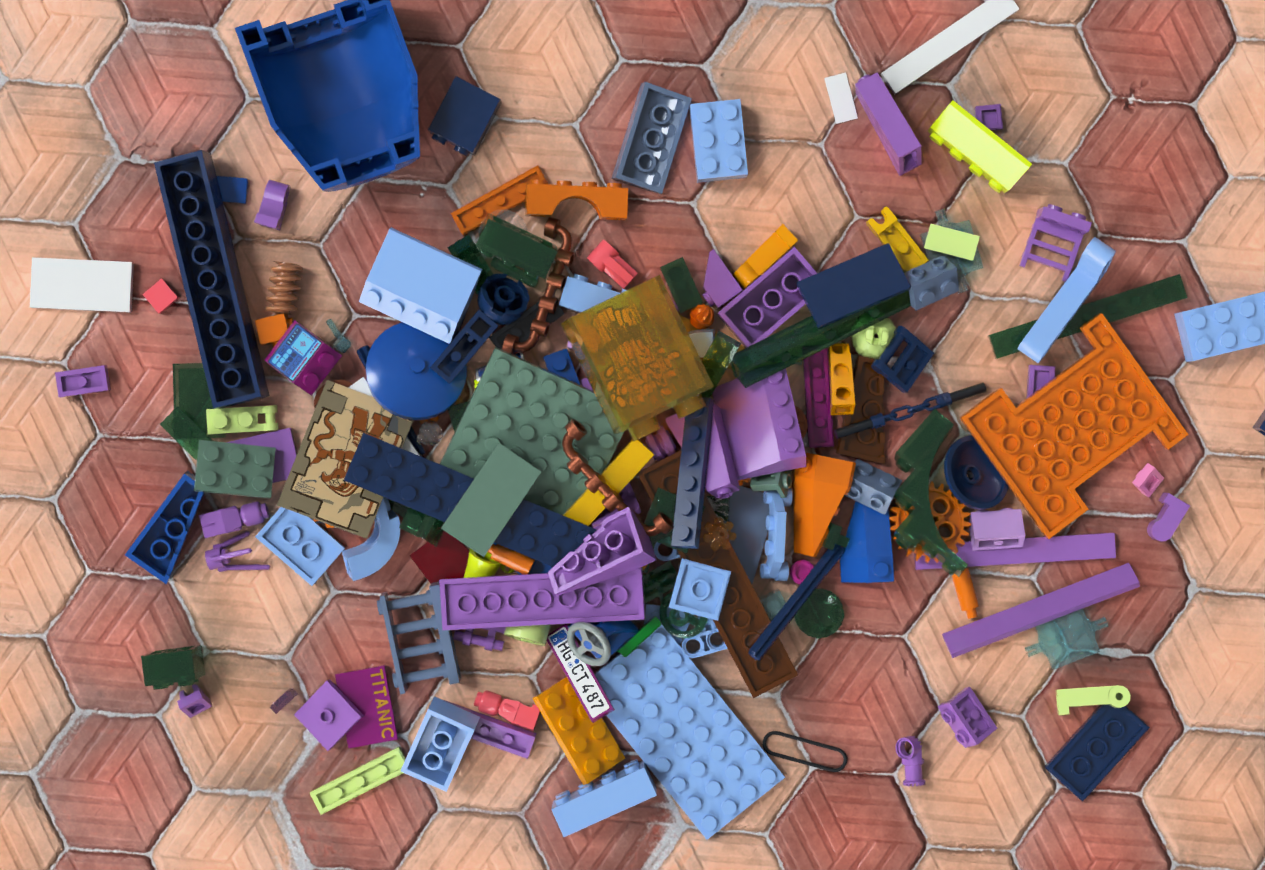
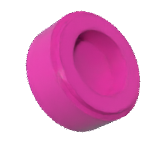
M797 560L790 568L792 580L800 585L814 566L807 560Z

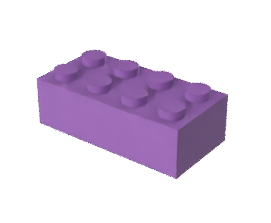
M793 247L719 311L717 315L750 352L806 304L797 287V282L815 275L817 272L800 252Z

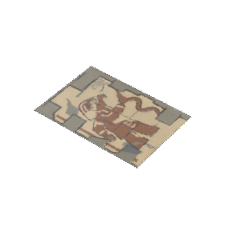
M327 380L277 506L367 539L383 496L346 482L344 478L363 433L403 448L413 420L391 414L372 396Z

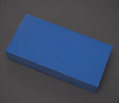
M217 176L223 202L246 204L247 178Z

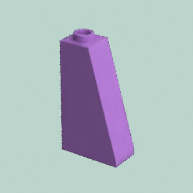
M879 74L865 75L860 78L858 83L855 84L856 95L899 176L922 165L921 144Z
M714 404L705 489L717 499H725L732 496L734 492L739 491L740 486L721 410ZM686 410L665 418L667 425L681 448Z

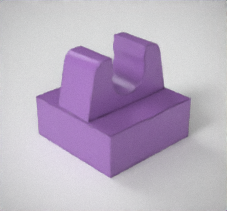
M196 684L192 685L194 692L190 695L184 690L180 691V700L177 701L180 710L190 718L212 707L210 699Z

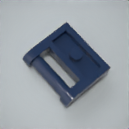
M898 326L894 331V337L879 359L874 360L871 368L883 375L902 393H908L934 352L905 327ZM904 340L907 346L890 369L887 364Z

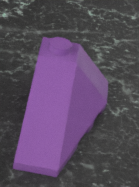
M630 507L607 517L600 523L602 526L592 535L588 534L583 539V544L574 552L570 551L548 572L555 595L558 596L637 570L657 560L649 536Z

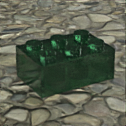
M490 213L487 214L475 240V246L478 247L479 253L490 258L493 255L498 256L504 265L513 269L519 266L525 271L524 274L538 280L539 276L545 279L558 252L555 244Z

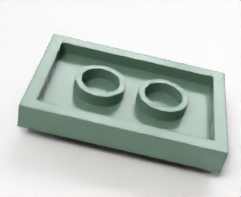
M199 440L194 491L270 499L276 448Z

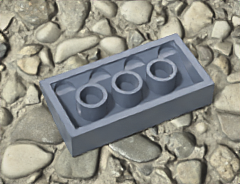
M648 82L641 83L611 179L662 194L692 98Z

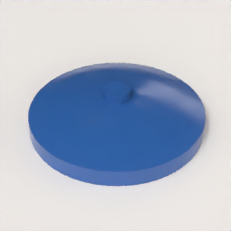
M402 322L385 330L374 341L367 357L366 380L374 399L385 410L400 418L425 420L444 413L458 400L466 382L467 364L449 384L430 368L449 346V343Z

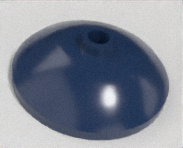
M972 435L962 437L950 446L945 456L944 473L948 487L953 495L967 507L977 510L988 509L999 504L1005 497L1009 486Z

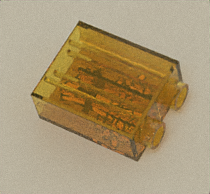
M660 275L561 323L614 434L628 429L632 440L636 441L659 430L661 426L656 415L672 407L680 419L707 406L701 393L713 388L714 385Z

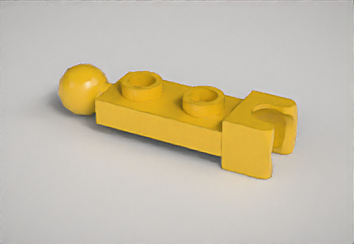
M887 206L881 210L885 220L883 224H878L873 218L866 221V225L883 245L889 243L904 272L929 261Z

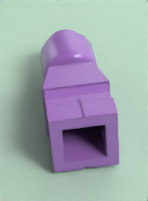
M256 501L242 505L241 509L237 508V506H231L199 515L204 537L209 538L241 530L244 524L246 526L261 524L265 518H269V510L266 503L261 504Z

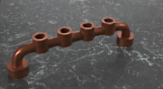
M549 217L545 224L544 236L555 239L559 235L562 238V245L557 251L553 270L548 276L547 287L540 299L536 318L531 324L529 338L525 342H519L518 336L507 334L504 340L502 350L513 355L516 352L530 351L535 347L540 336H547L550 328V323L545 322L548 312L554 314L558 306V299L553 297L556 289L563 290L566 283V276L562 275L564 266L571 267L575 253L570 251L572 245L571 233L567 228L560 225L559 219Z
M572 419L565 426L567 432L562 441L563 451L570 459L567 463L568 468L577 475L582 472L588 478L584 482L585 486L592 493H596L599 490L605 496L602 504L610 512H613L615 509L621 511L628 506L623 502L622 497L606 484L603 476L595 472L588 464L586 458L577 453L573 448V440L580 441L587 434V431L580 422ZM633 510L649 537L656 536L661 532L668 534L673 529V522L662 512L653 519L655 525L649 527L641 521L640 516Z

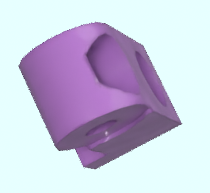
M273 180L268 181L259 213L256 214L254 223L280 231L288 203L290 185Z
M1163 492L1158 501L1164 505L1157 518L1152 520L1147 527L1149 537L1157 541H1167L1172 537L1190 505L1170 493Z

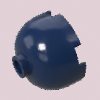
M494 274L487 277L479 290L477 300L480 311L499 325H507L517 321L526 311L530 299L528 290L519 280L516 283L514 280L506 278L507 274Z

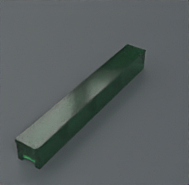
M909 290L818 329L812 316L729 356L728 359L733 375L747 388L910 307Z

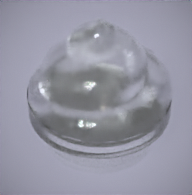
M435 421L424 422L419 428L417 443L429 444L431 446L437 445L440 439L443 438L439 425Z

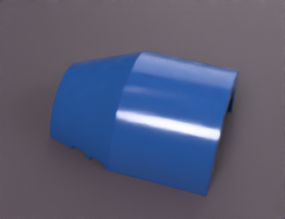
M346 0L334 4L333 10L288 25L286 21L262 28L260 20L235 28L270 126L322 191H338L361 185L398 171L419 159L418 75L390 0Z

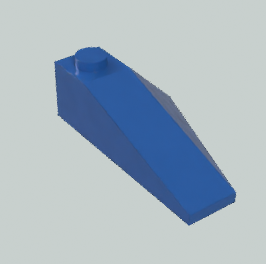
M855 501L843 544L844 553L840 557L841 582H893L894 570L889 509L886 514H882Z

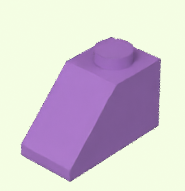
M713 249L708 255L703 284L705 293L702 296L710 307L715 305L718 309L743 290Z

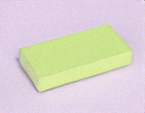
M930 224L924 249L973 261L980 236Z

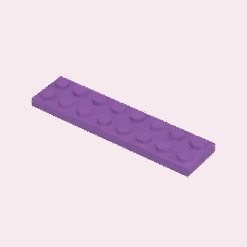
M642 567L558 596L554 593L549 573L439 580L442 630L646 619Z

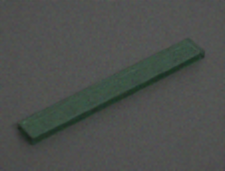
M1180 274L1082 305L1057 339L1082 332L1080 327L1099 313H1103L1110 323L1187 298ZM1037 320L988 335L995 359L1020 352L1017 348Z

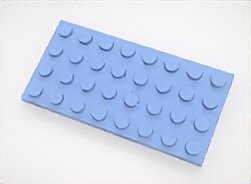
M662 623L627 657H622L618 654L595 672L597 679L615 709L606 716L707 840L785 778L783 773L693 661L683 653L681 646Z

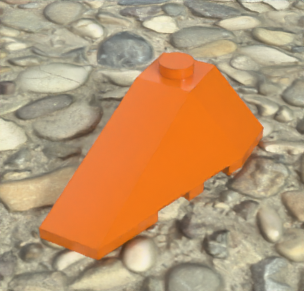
M806 453V467L795 469V553L812 557L817 556L829 533L828 526L833 516H837L840 511L838 506L843 496L848 495L851 489L856 466L855 462Z

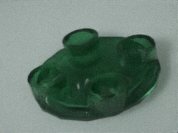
M822 588L815 589L795 615V621L799 629L807 636L825 638L834 634L842 625L845 616L843 605L840 599L831 591Z

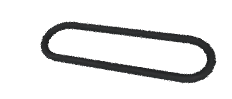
M771 731L763 739L762 745L764 750L772 756L830 772H839L847 764L846 753L834 746L779 731ZM771 735H779L834 750L843 755V764L839 768H830L775 753L767 748L766 741Z

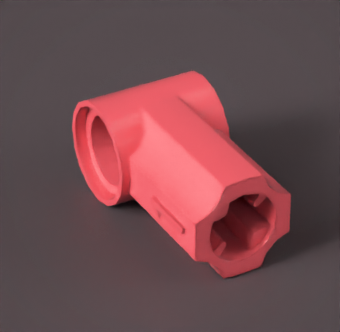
M603 239L586 258L602 273L605 272L622 289H625L638 273Z

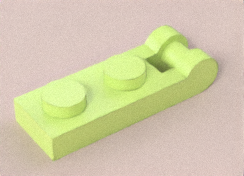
M277 405L206 409L208 434L279 430V425L276 423L275 413H278ZM258 414H265L266 423L258 424Z

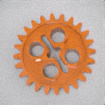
M933 481L930 482L928 488L925 487L923 482H920L919 490L911 485L909 488L910 494L903 490L901 496L904 500L896 498L894 502L898 507H891L890 512L896 515L889 517L890 522L895 524L890 527V531L897 533L892 541L900 540L902 542L898 549L901 550L906 547L908 549L907 557L915 553V561L924 556L926 563L930 561L931 557H934L935 562L938 563L940 555L947 560L950 557L949 551L956 554L958 552L956 545L963 547L965 544L960 537L967 538L969 536V533L963 529L971 526V523L964 521V519L970 516V513L962 512L966 505L963 503L958 504V499L951 496L952 492L950 489L947 492L943 491L944 484L942 483L938 489L934 487ZM923 501H926L928 503V514L930 521H935V523L932 526V533L936 540L935 544L931 542L930 525L927 523L924 524L925 520L927 519V512L925 506L923 505ZM933 504H943L945 512L937 513L933 509ZM911 507L918 508L921 516L918 518L911 517L908 509ZM938 528H948L951 536L948 538L940 536ZM914 532H923L926 536V541H916Z

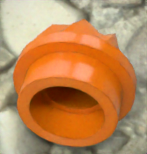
M697 305L690 312L691 325L697 329H707L714 322L713 309L709 305Z

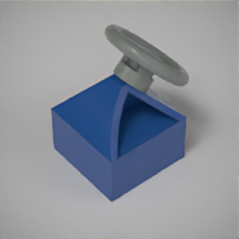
M633 620L569 623L567 642L569 648L579 660L591 666H601L607 663L610 656L639 631V627ZM574 635L581 641L582 645L579 647L575 642ZM586 651H589V652H591L597 659L591 658V657L585 655L584 653H585Z

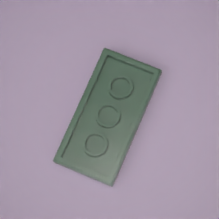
M498 443L441 529L484 557L541 474V471Z

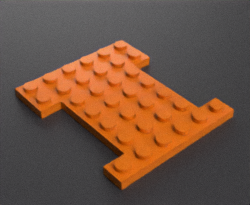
M1099 313L1080 327V330L1094 349L1015 407L1004 390L998 388L959 417L1047 539L1053 537L1089 510L1075 491V488L1151 431L1154 432L1165 449H1170L1189 435L1103 313Z

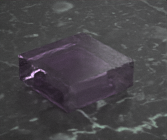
M293 688L288 689L270 708L277 714L298 693Z

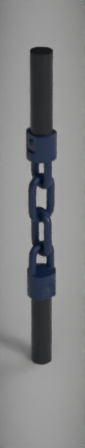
M979 383L951 393L945 392L925 399L922 404L913 407L910 405L893 409L890 414L883 416L882 413L869 417V419L835 429L834 433L836 438L839 439L871 428L883 427L887 421H902L911 418L916 412L925 409L933 411L952 405L953 402L986 392V386L984 383ZM936 400L937 405L930 407L929 402ZM908 409V415L897 418L898 414L895 412Z

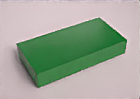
M653 616L617 650L622 657H627L661 626V621L656 616Z

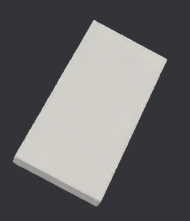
M32 257L30 308L132 313L134 263Z

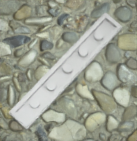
M987 0L883 71L881 76L895 95L1017 12L1019 7L1014 0Z

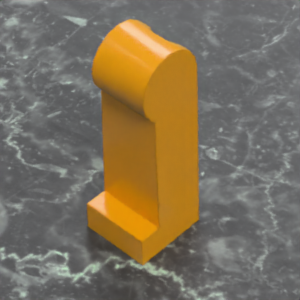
M782 224L732 276L745 289L798 242L797 238Z
M849 343L829 344L830 415H853L855 394Z

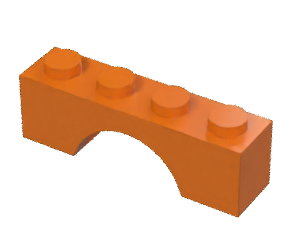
M535 179L532 180V184L526 185L525 216L551 217L559 203L567 199L576 198L591 204L601 220L627 219L628 188H622L621 183H607V187H597L596 182H582V186H573L572 181H557V185L547 184V180Z

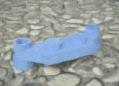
M791 488L788 489L786 498H781L777 490L763 492V501L765 504H769V515L766 517V529L769 531L768 540H766L764 546L767 561L766 564L760 565V577L762 579L788 580L789 566L787 561H784L787 515L784 507L791 506Z

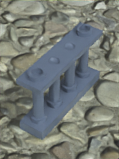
M439 581L431 583L429 586L430 590H427L425 594L389 600L388 592H383L380 595V600H377L379 615H384L396 672L392 674L395 688H399L400 694L406 693L408 689L407 683L444 676V678H448L450 685L460 683L461 673L452 630H442ZM426 603L433 605L435 614L431 615V618L394 625L391 610ZM428 628L438 629L440 639H437V642L399 649L398 634ZM435 652L444 655L445 663H442L440 667L404 673L402 659Z

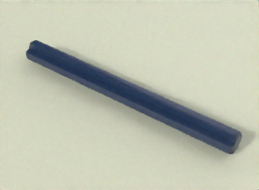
M831 544L749 649L748 653L754 660H761L843 555L844 548L840 544Z

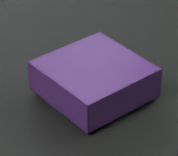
M1001 104L975 107V118L991 131L1003 129Z

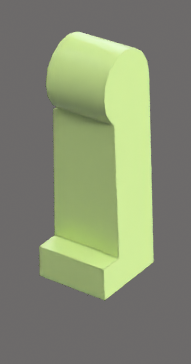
M1119 685L1056 690L1058 716L1069 715V707L1110 704L1114 708H1121L1129 703L1131 695L1127 688Z

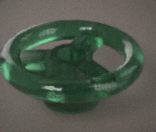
M673 591L670 592L661 602L659 609L662 625L668 633L677 638L695 637L704 629L708 618L700 616L699 620L687 612H684L685 618H681L679 615L680 610L671 609L667 618V608ZM690 623L695 628L689 631H680L671 624L683 626Z

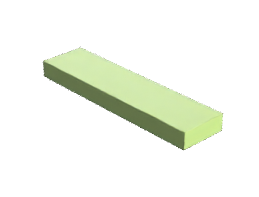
M399 746L312 790L310 795L322 815L402 774L401 768L406 758Z

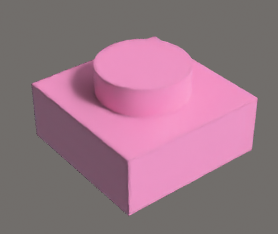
M1147 463L1138 472L1132 483L1142 494L1150 497L1164 477L1155 467Z

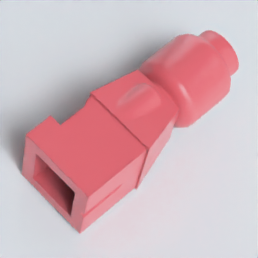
M488 690L483 693L478 691L474 701V706L478 707L480 712L491 716L499 714L500 717L512 725L533 732L541 713L537 705L533 704L531 708L523 705L520 701L503 700L500 694Z

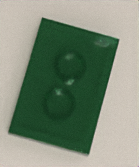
M173 364L174 439L226 438V433L208 434L206 409H213L203 364Z

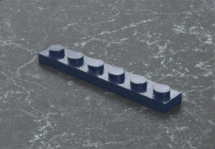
M710 397L687 398L671 546L674 548L699 549L714 400Z

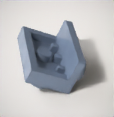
M945 256L934 258L904 273L911 286L909 290L910 303L916 311L959 291L957 267Z
M856 459L852 486L848 495L845 496L882 514H886L902 480L869 463Z

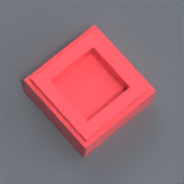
M162 278L142 294L159 314L179 299L178 295Z

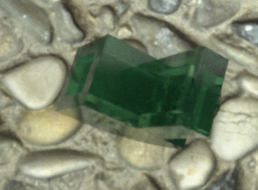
M467 235L447 248L452 256L483 269L475 289V293L479 294V290L487 277L494 274L470 235Z

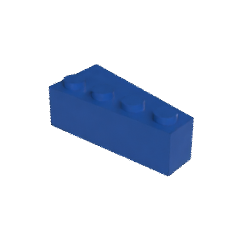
M188 470L125 554L126 557L165 584L171 578L205 492L194 491L195 475Z

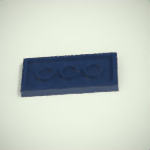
M889 243L797 282V287L818 329L908 291L911 288Z
M1110 704L1100 705L1044 767L1083 802L1150 727L1126 706L1114 708Z

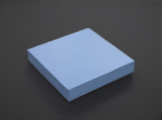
M682 558L669 608L718 621L731 571Z

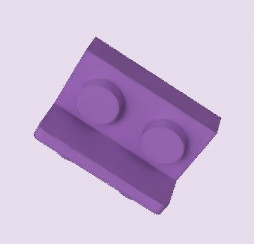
M971 687L964 688L948 702L941 703L938 706L943 720L950 725L957 741L965 748L978 745L997 729Z

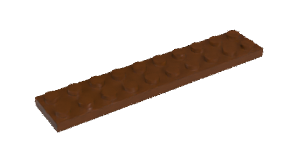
M681 450L637 473L658 514L660 512L664 513L673 523ZM704 493L699 549H676L681 559L731 571L719 620L713 621L752 697L755 698L798 676V673L779 637L761 660H754L749 655V649L771 621ZM673 529L668 533L669 536H670V538H671V540H672Z

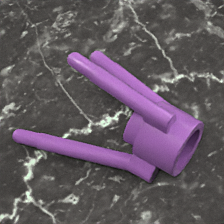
M249 531L223 543L213 545V549L205 552L208 568L210 570L218 568L219 572L226 570H268L270 565H227L230 563V558L252 552L251 548L233 552L223 549L249 536Z

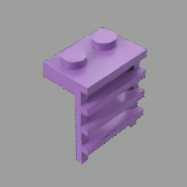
M1048 204L1047 207L1044 206L1037 210L1019 266L1025 267L1027 259L1064 271L1062 281L1066 282L1072 270L1083 235L1089 232L1092 222L1086 221V216L1074 212L1068 215L1062 212L1063 209L1061 207ZM1037 231L1074 243L1072 252L1035 239ZM1032 245L1069 257L1067 266L1031 254Z

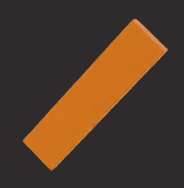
M535 166L450 213L462 235L468 234L524 203L526 185L532 184V180L535 179L546 180L539 166Z

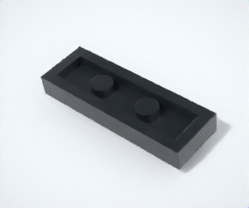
M539 302L527 309L517 321L505 325L491 335L489 338L497 348L502 349L507 334L518 336L519 342H525L529 338L531 324L539 310ZM559 305L554 314L548 312L545 322H549L551 325L565 314Z

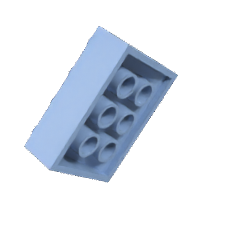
M391 227L367 277L359 302L450 344L460 332L483 269Z

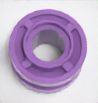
M663 425L657 428V434L655 435L651 431L645 433L647 438L645 442L654 453V461L657 460L659 462L665 457L676 453L677 448L669 431H665Z

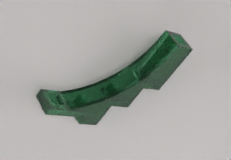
M934 409L900 447L894 457V460L897 461L895 464L905 473L908 471L911 473L894 495V498L897 499L895 502L904 511L909 509L911 511L908 517L895 530L894 536L897 538L895 540L897 544L905 550L909 548L914 552L921 545L923 547L922 551L931 559L935 557L943 563L941 566L950 575L956 574L960 577L968 564L952 552L941 538L935 525L929 502L928 486L932 462L941 444L954 427L952 422Z

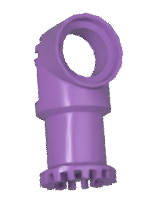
M915 736L900 738L896 743V753L902 759V764L905 766L904 786H911V784L912 786L914 784L916 786L925 785L922 775V764L924 763L922 745H920L921 742ZM906 741L912 746L911 754H908L905 750Z

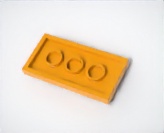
M567 676L533 697L534 702L583 785L590 783L625 759L604 720L601 718L594 723L591 722Z

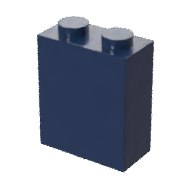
M455 76L428 128V131L433 134L431 138L442 145H445L446 142L454 145L455 148L453 150L466 157L468 153L475 156L502 104L501 99Z

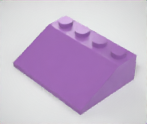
M785 364L761 368L712 388L714 403L721 410L738 480L806 467V453Z

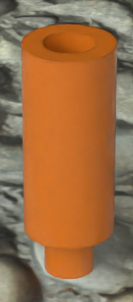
M492 544L488 550V553L492 554L491 559L521 574H529L535 562L534 559L499 544Z
M969 568L952 571L951 575L961 610L966 611L968 619L978 617L976 608L979 607Z

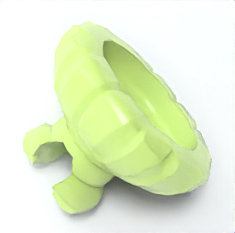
M870 313L864 315L856 322L852 329L851 338L855 351L861 356L879 359L894 337L896 326H894L890 318L883 314Z

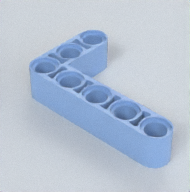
M1096 237L1090 241L1082 253L1076 269L1017 348L1020 352L1037 363L1043 359L1104 276L1116 250Z

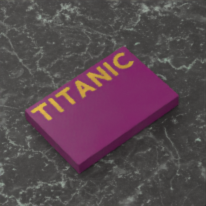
M385 665L335 674L337 687L364 715L346 733L348 749L398 740Z

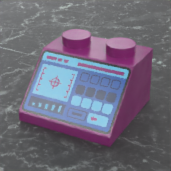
M294 320L265 358V361L292 383L312 396L342 355L327 342Z

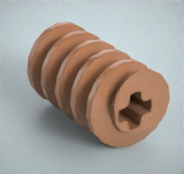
M273 261L278 266L271 267L270 270L277 274V276L270 277L269 281L276 284V286L268 287V291L273 293L274 296L266 298L273 306L265 307V311L292 315L290 311L298 310V307L291 304V301L299 300V297L292 293L301 288L294 284V281L302 280V277L295 274V272L303 270V267L293 263Z

